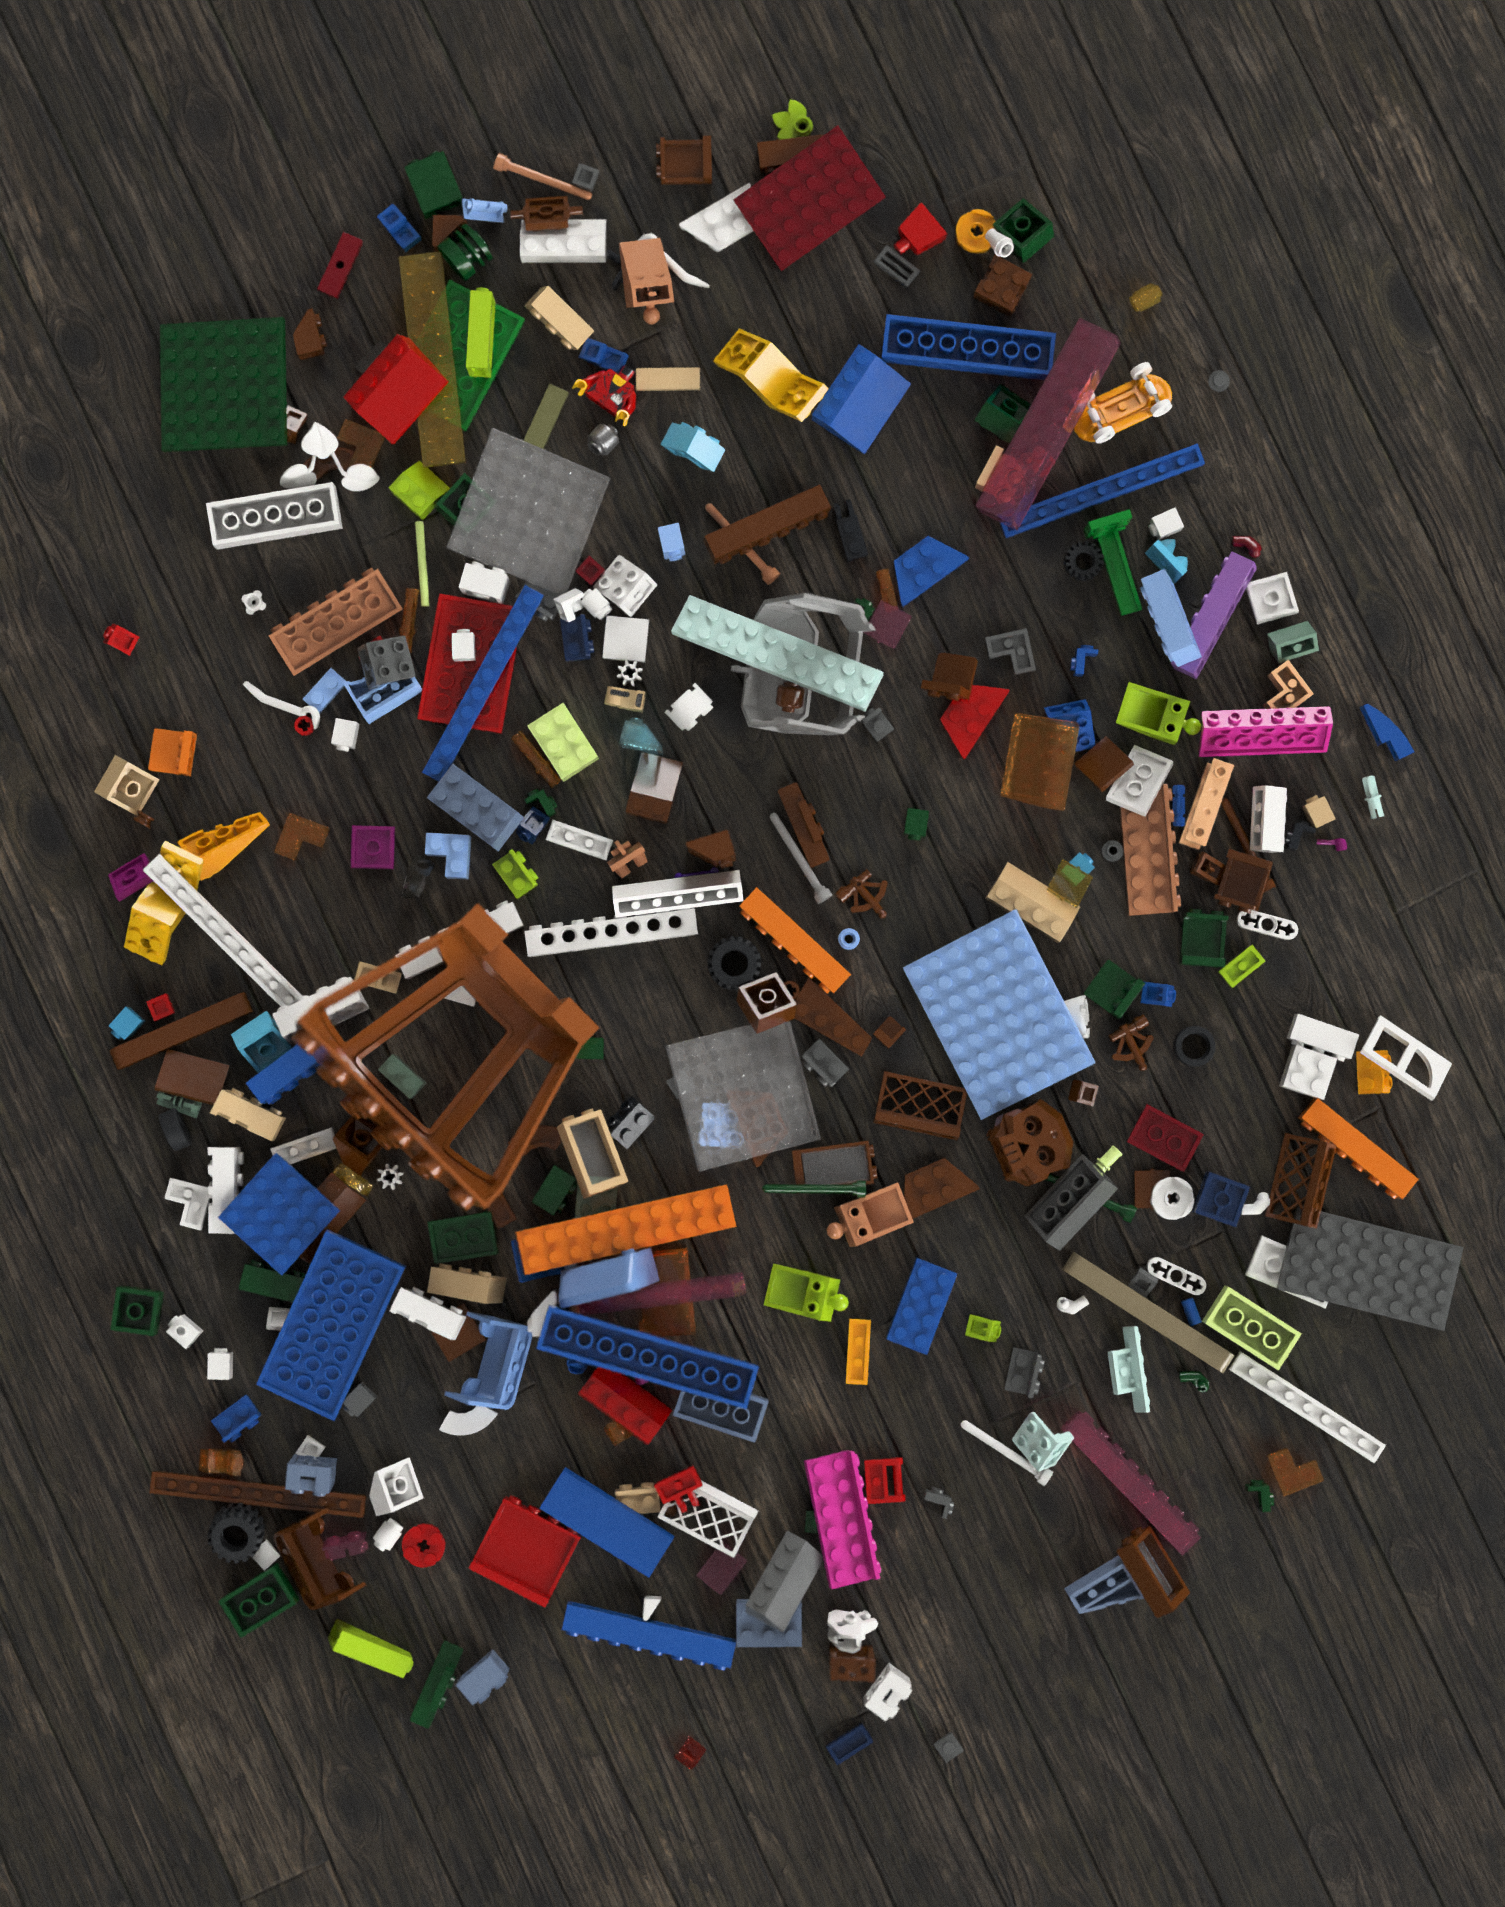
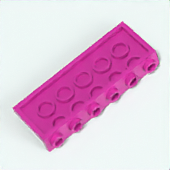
M1302 707L1202 711V730L1198 749L1199 757L1327 752L1333 726L1331 708Z
M846 1450L804 1460L829 1589L870 1579H880L881 1566L879 1561L876 1560L875 1552L877 1551V1546L871 1535L873 1527L867 1515L868 1502L863 1495L862 1488L864 1487V1482L858 1471L860 1465L858 1455L854 1451Z

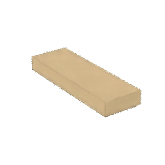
M636 368V390H700V368Z

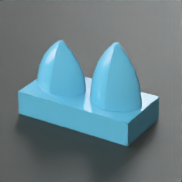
M1175 539L1157 540L1145 554L1160 570L1165 569L1175 584L1188 571L1187 557H1175L1173 555Z

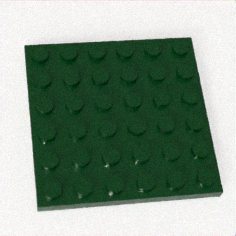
M274 317L160 324L161 440L163 452L287 445L285 318Z

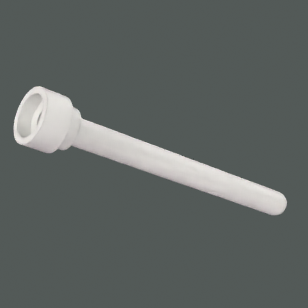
M966 1420L961 1422L963 1429L1034 1474V1478L1041 1485L1045 1486L1053 1471L1047 1468L1038 1472L1030 1461Z

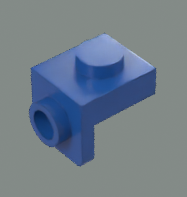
M1081 645V648L1075 650V658H1071L1070 670L1074 671L1073 676L1082 677L1084 675L1085 656L1096 657L1098 655L1097 649H1093L1091 645Z

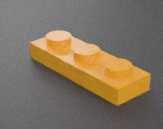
M849 1318L846 1384L867 1385L871 1320Z

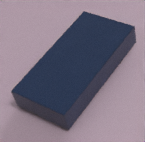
M861 1722L825 1746L835 1763L839 1765L874 1741Z

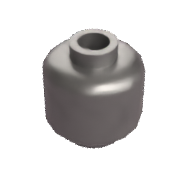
M599 424L587 437L588 448L595 455H608L619 443L616 428L610 424Z

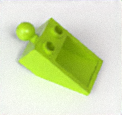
M1128 682L1116 720L1117 724L1172 745L1178 742L1182 728L1190 735H1196L1201 730V723L1198 719L1190 718L1185 720L1190 701ZM1173 706H1178L1181 710L1176 712L1173 710ZM1167 725L1173 726L1174 731L1169 732L1167 730Z
M773 1263L764 1306L820 1321L831 1322L833 1310L843 1311L848 1307L849 1302L845 1295L837 1294L840 1279Z

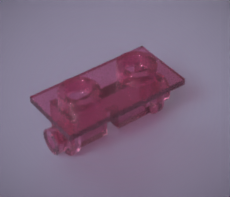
M354 1531L341 1538L339 1536L329 1537L324 1541L322 1550H326V1559L334 1560L346 1557L345 1549L349 1550L350 1556L365 1553V1550H369L368 1542L365 1541L367 1533Z

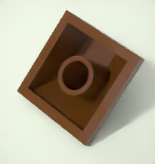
M351 1116L335 1134L333 1141L343 1164L361 1176L380 1152L382 1146L370 1134L376 1127L373 1123L362 1117L356 1120Z

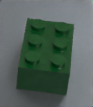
M276 1563L223 1596L218 1602L240 1638L295 1605L300 1598L279 1564Z

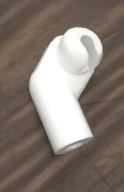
M1265 1192L1259 1193L1254 1204H1244L1241 1215L1261 1214L1270 1205L1269 1195Z
M1084 1295L1075 1301L1065 1297L1057 1300V1308L1061 1312L1075 1314L1089 1305Z

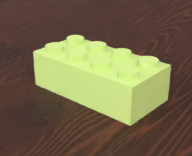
M1228 1286L1223 1287L1202 1320L1203 1323L1277 1370L1280 1369L1301 1336L1300 1332Z

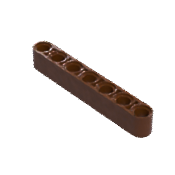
M242 992L114 1047L109 1051L117 1070H121L252 1013L253 1009L246 993Z

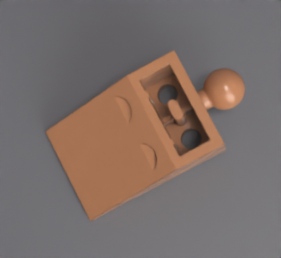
M654 238L619 243L626 308L646 306L643 318L646 323L655 324L660 319V313L655 308V305L674 302L672 280L661 239Z
M898 1182L868 1193L866 1198H855L834 1207L840 1223L833 1222L829 1224L827 1234L832 1239H839L844 1233L849 1247H855L914 1223ZM852 1208H853V1212H855V1215H856V1216H853V1215L851 1214ZM860 1229H861V1232H863V1235H864V1236H860V1235H859V1230H860Z

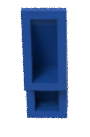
M1369 704L1360 707L1377 745L1386 743L1394 761L1414 753L1408 739L1387 716Z

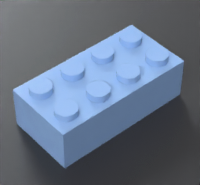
M1163 569L1142 578L1143 587H1140L1144 599L1147 600L1149 605L1147 606L1148 611L1156 623L1154 625L1156 632L1161 637L1163 642L1161 644L1170 662L1174 661L1179 667L1201 658V653L1178 593L1166 570Z

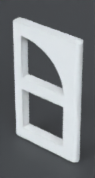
M1381 1015L1378 1017L1360 1052L1431 1101L1436 1097L1452 1065L1451 1062ZM1382 1031H1385L1407 1046L1397 1066L1373 1051ZM1415 1052L1423 1059L1427 1066L1430 1080L1429 1087H1426L1405 1072Z

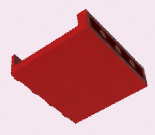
M510 1495V1497L505 1496L468 1569L546 1608L582 1535L568 1526L560 1524V1521L550 1515L546 1517L540 1514L541 1510L532 1505L527 1507L521 1504L522 1500L513 1495Z

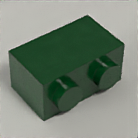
M554 1165L532 1200V1203L552 1215H555L556 1212L561 1213L567 1203L564 1201L567 1194L572 1195L577 1187V1183H575L576 1177Z

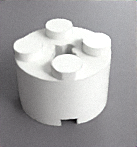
M696 683L692 685L693 691L687 690L671 705L673 708L671 712L668 709L665 711L666 715L682 731L684 729L689 731L698 723L695 719L700 714L705 716L713 708L711 706L713 701Z

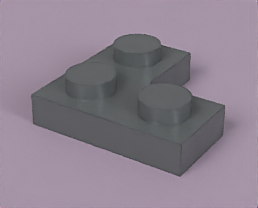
M1027 628L985 637L989 659L1010 655L1014 675L1036 671Z

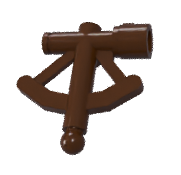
M867 869L858 877L854 876L849 881L850 884L844 887L841 886L835 893V896L841 903H844L853 895L854 906L850 908L852 913L866 912L872 908L876 914L878 913L880 918L887 916V912L883 910L879 902L885 895L888 882L886 880H883L881 883L865 882L872 876ZM865 886L879 887V892L875 898ZM858 892L867 904L858 906Z
M1142 1014L1139 1017H1134L1131 1021L1132 1023L1120 1025L1117 1031L1108 1036L1111 1042L1120 1039L1116 1054L1111 1055L1113 1060L1129 1061L1135 1059L1139 1069L1145 1071L1147 1065L1144 1063L1145 1060L1142 1054L1148 1050L1154 1037L1152 1035H1147L1146 1037L1138 1033V1030L1140 1031L1149 1026L1147 1018ZM1133 1036L1144 1040L1140 1048H1138ZM1124 1041H1126L1131 1053L1126 1055L1121 1054Z

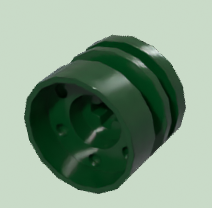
M464 223L460 227L465 236L456 230L454 234L458 242L455 243L447 237L437 245V248L451 268L466 282L476 273L472 265L474 261L479 266L484 267L485 264L480 256L488 262L493 259V256L482 237Z

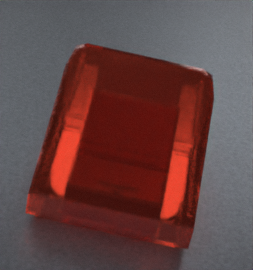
M689 1736L674 1758L691 1770L697 1765L707 1749Z

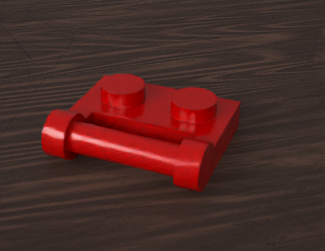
M903 1457L864 1460L868 1504L906 1501L905 1494H903L901 1471ZM886 1466H893L894 1495H888Z

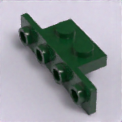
M448 1641L443 1642L410 1717L411 1722L428 1729L438 1708L443 1709L447 1699L444 1696L447 1688H452L456 1679L453 1673L462 1655V1647Z

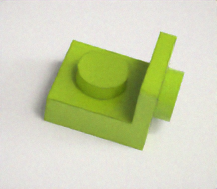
M970 1314L965 1335L987 1342H996L1001 1334V1321Z

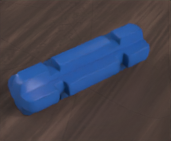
M1174 785L1172 787V794H1175V797H1172V809L1175 817L1172 825L1183 827L1185 826V817H1183V814H1185V797H1183L1185 786Z

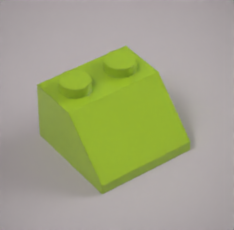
M418 461L402 472L389 487L391 493L422 521L434 509L433 506L450 489L421 461Z

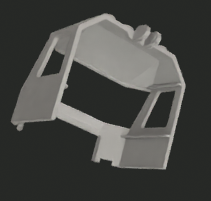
M805 593L766 599L753 619L818 645L819 631L806 611L839 615L849 632L846 657L857 662L860 661L863 632L876 631L872 623L867 621L864 616L865 612L860 605ZM747 664L746 667H741L740 665L731 666V671L745 673L741 708L748 727L784 734L837 735L845 734L853 724L865 717L862 715L853 716L854 707L840 702L839 716L827 726L804 722L803 720L809 716L812 690L803 687L805 689L803 706L795 709L794 713L784 712L782 707L776 704L775 700L777 687L783 684L785 679Z

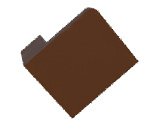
M889 1016L873 1035L889 1049L906 1029Z

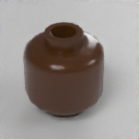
M785 680L783 684L777 687L775 702L778 706L782 707V711L794 713L795 709L803 706L805 689L800 685Z

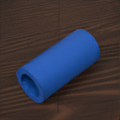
M1193 1297L1182 1300L1181 1304L1189 1326L1201 1323L1202 1321Z

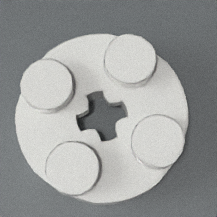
M1166 1177L1158 1181L1153 1187L1150 1203L1154 1211L1162 1218L1177 1220L1185 1217L1192 1210L1194 1205L1193 1190L1188 1182L1181 1178ZM1176 1193L1175 1198L1178 1201L1169 1204L1168 1194Z

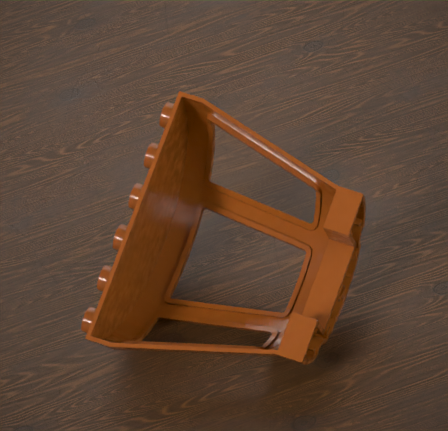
M478 903L458 923L318 1000L296 1021L297 1032L292 1036L296 1044L307 1054L313 1055L321 1065L316 1070L321 1078L333 1088L338 1086L346 1094L340 1101L341 1106L356 1120H359L361 1117L364 1119L369 1118L376 1125L370 1134L384 1149L389 1151L391 1148L395 1150L400 1148L411 1158L408 1163L419 1176L426 1181L431 1177L450 1189L448 1192L449 1197L464 1211H467L472 1205L486 1209L504 1190L580 1048L599 1029L570 997L559 1000L502 942L508 934ZM436 948L446 965L443 971L348 1041L342 1039L326 1013L327 1008ZM463 986L472 998L505 1029V1034L431 1127L427 1128L362 1063V1058L455 989ZM529 1049L553 1066L494 1174L489 1175L450 1148V1144L522 1053Z

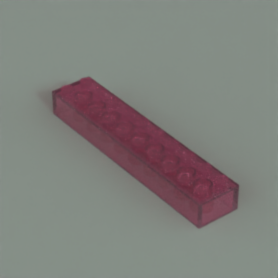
M1079 318L978 500L976 507L981 513L1018 530L1121 343L1117 335Z

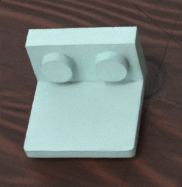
M1030 1412L1012 1438V1441L1039 1472L1055 1466L1074 1437L1069 1431L1054 1435L1035 1412Z

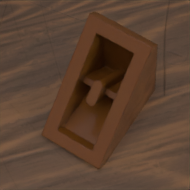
M433 215L432 245L437 253L439 252L437 245L447 237L452 240L455 237L454 231L458 230L460 232L462 230L460 226L464 223L468 225L467 220L462 215Z
M1201 851L1197 854L1189 873L1220 886L1226 865Z

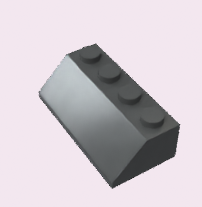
M1082 1154L1024 1217L1048 1244L1060 1251L1118 1188L1097 1166Z
M787 1531L745 1605V1612L784 1633L824 1561L823 1555L806 1540Z

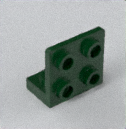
M1107 960L1084 991V995L1119 1019L1145 983L1139 978L1135 979L1112 961Z

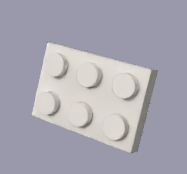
M1134 745L1128 756L1134 765L1113 783L1106 796V801L1145 817L1170 772L1173 761Z

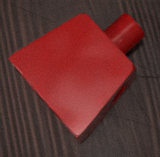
M920 203L898 228V234L901 239L894 244V247L901 255L909 248L915 255H919L946 239L947 233L924 204Z

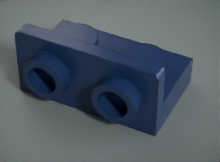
M585 614L575 617L576 619L570 622L560 619L566 662L591 659L590 653H594L593 640L588 638V632H592L590 619H586Z

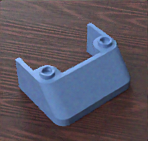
M651 1247L635 1252L634 1248L622 1251V1256L585 1266H579L577 1263L564 1266L565 1270L561 1271L558 1298L560 1308L631 1292L660 1281Z
M467 1311L466 1316L480 1320L479 1332L482 1336L488 1337L477 1378H468L462 1386L461 1393L445 1391L444 1396L468 1405L507 1410L513 1406L532 1341V1332H528V1326Z

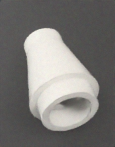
M995 229L987 231L985 238L990 243L995 254L1001 257L1009 256L1014 248L1012 240Z

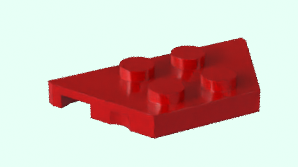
M972 685L969 700L960 698L959 701L952 700L941 717L940 722L949 734L951 741L955 744L962 759L965 760L1010 690Z

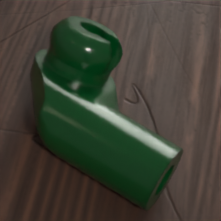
M1179 1371L1180 1382H1192L1201 1393L1208 1391L1209 1381L1200 1371Z

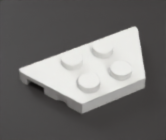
M750 183L679 224L680 228L694 235L699 241L705 242L717 252L753 232V229L733 201V199L751 187Z

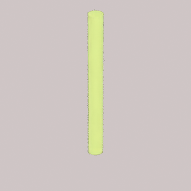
M417 521L415 522L421 607H428L430 603L424 522Z

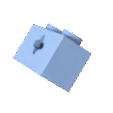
M679 523L658 527L664 559H669V561L682 559L681 556L685 555V549Z

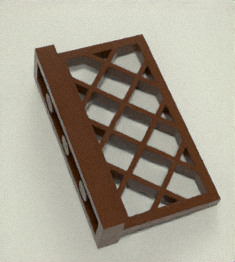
M884 1071L873 1123L957 1141L960 1135L967 1092L962 1087ZM887 1077L896 1079L900 1087L890 1092L886 1086ZM910 1083H917L922 1091L911 1096L905 1086ZM932 1087L938 1088L942 1096L934 1101L926 1092ZM903 1089L909 1099L899 1105L893 1094ZM953 1091L962 1093L961 1101L956 1105H953L947 1096ZM924 1093L930 1103L920 1109L914 1099ZM888 1097L896 1105L891 1111L881 1109L882 1101ZM945 1098L951 1108L941 1114L935 1103ZM911 1101L917 1112L912 1115H906L901 1107ZM960 1105L959 1113H958V1111L956 1110V1107H958V1106ZM930 1106L938 1114L933 1120L926 1119L922 1111ZM953 1110L958 1117L956 1125L948 1124L943 1116Z
M1285 1133L1269 1197L1270 1205L1267 1207L1265 1216L1317 1229L1337 1145ZM1290 1139L1296 1140L1300 1147L1293 1153L1288 1148ZM1312 1144L1318 1145L1316 1154L1310 1158L1306 1148ZM1303 1152L1307 1160L1298 1166L1294 1157ZM1291 1160L1295 1169L1286 1174L1283 1169L1284 1164ZM1310 1164L1312 1173L1309 1177L1305 1178L1301 1169ZM1298 1173L1302 1181L1293 1187L1289 1177ZM1286 1181L1290 1190L1281 1195L1279 1185ZM1305 1185L1307 1194L1304 1198L1300 1199L1296 1190ZM1293 1194L1297 1202L1288 1208L1284 1198ZM1281 1202L1285 1210L1279 1215L1273 1214L1275 1204ZM1298 1206L1302 1210L1300 1220H1296L1291 1213Z

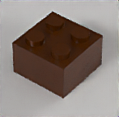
M777 972L738 988L736 1002L756 1034L794 1019L797 1004Z

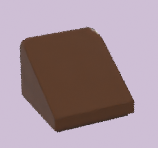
M1073 1080L1068 1100L1094 1107L1099 1086Z

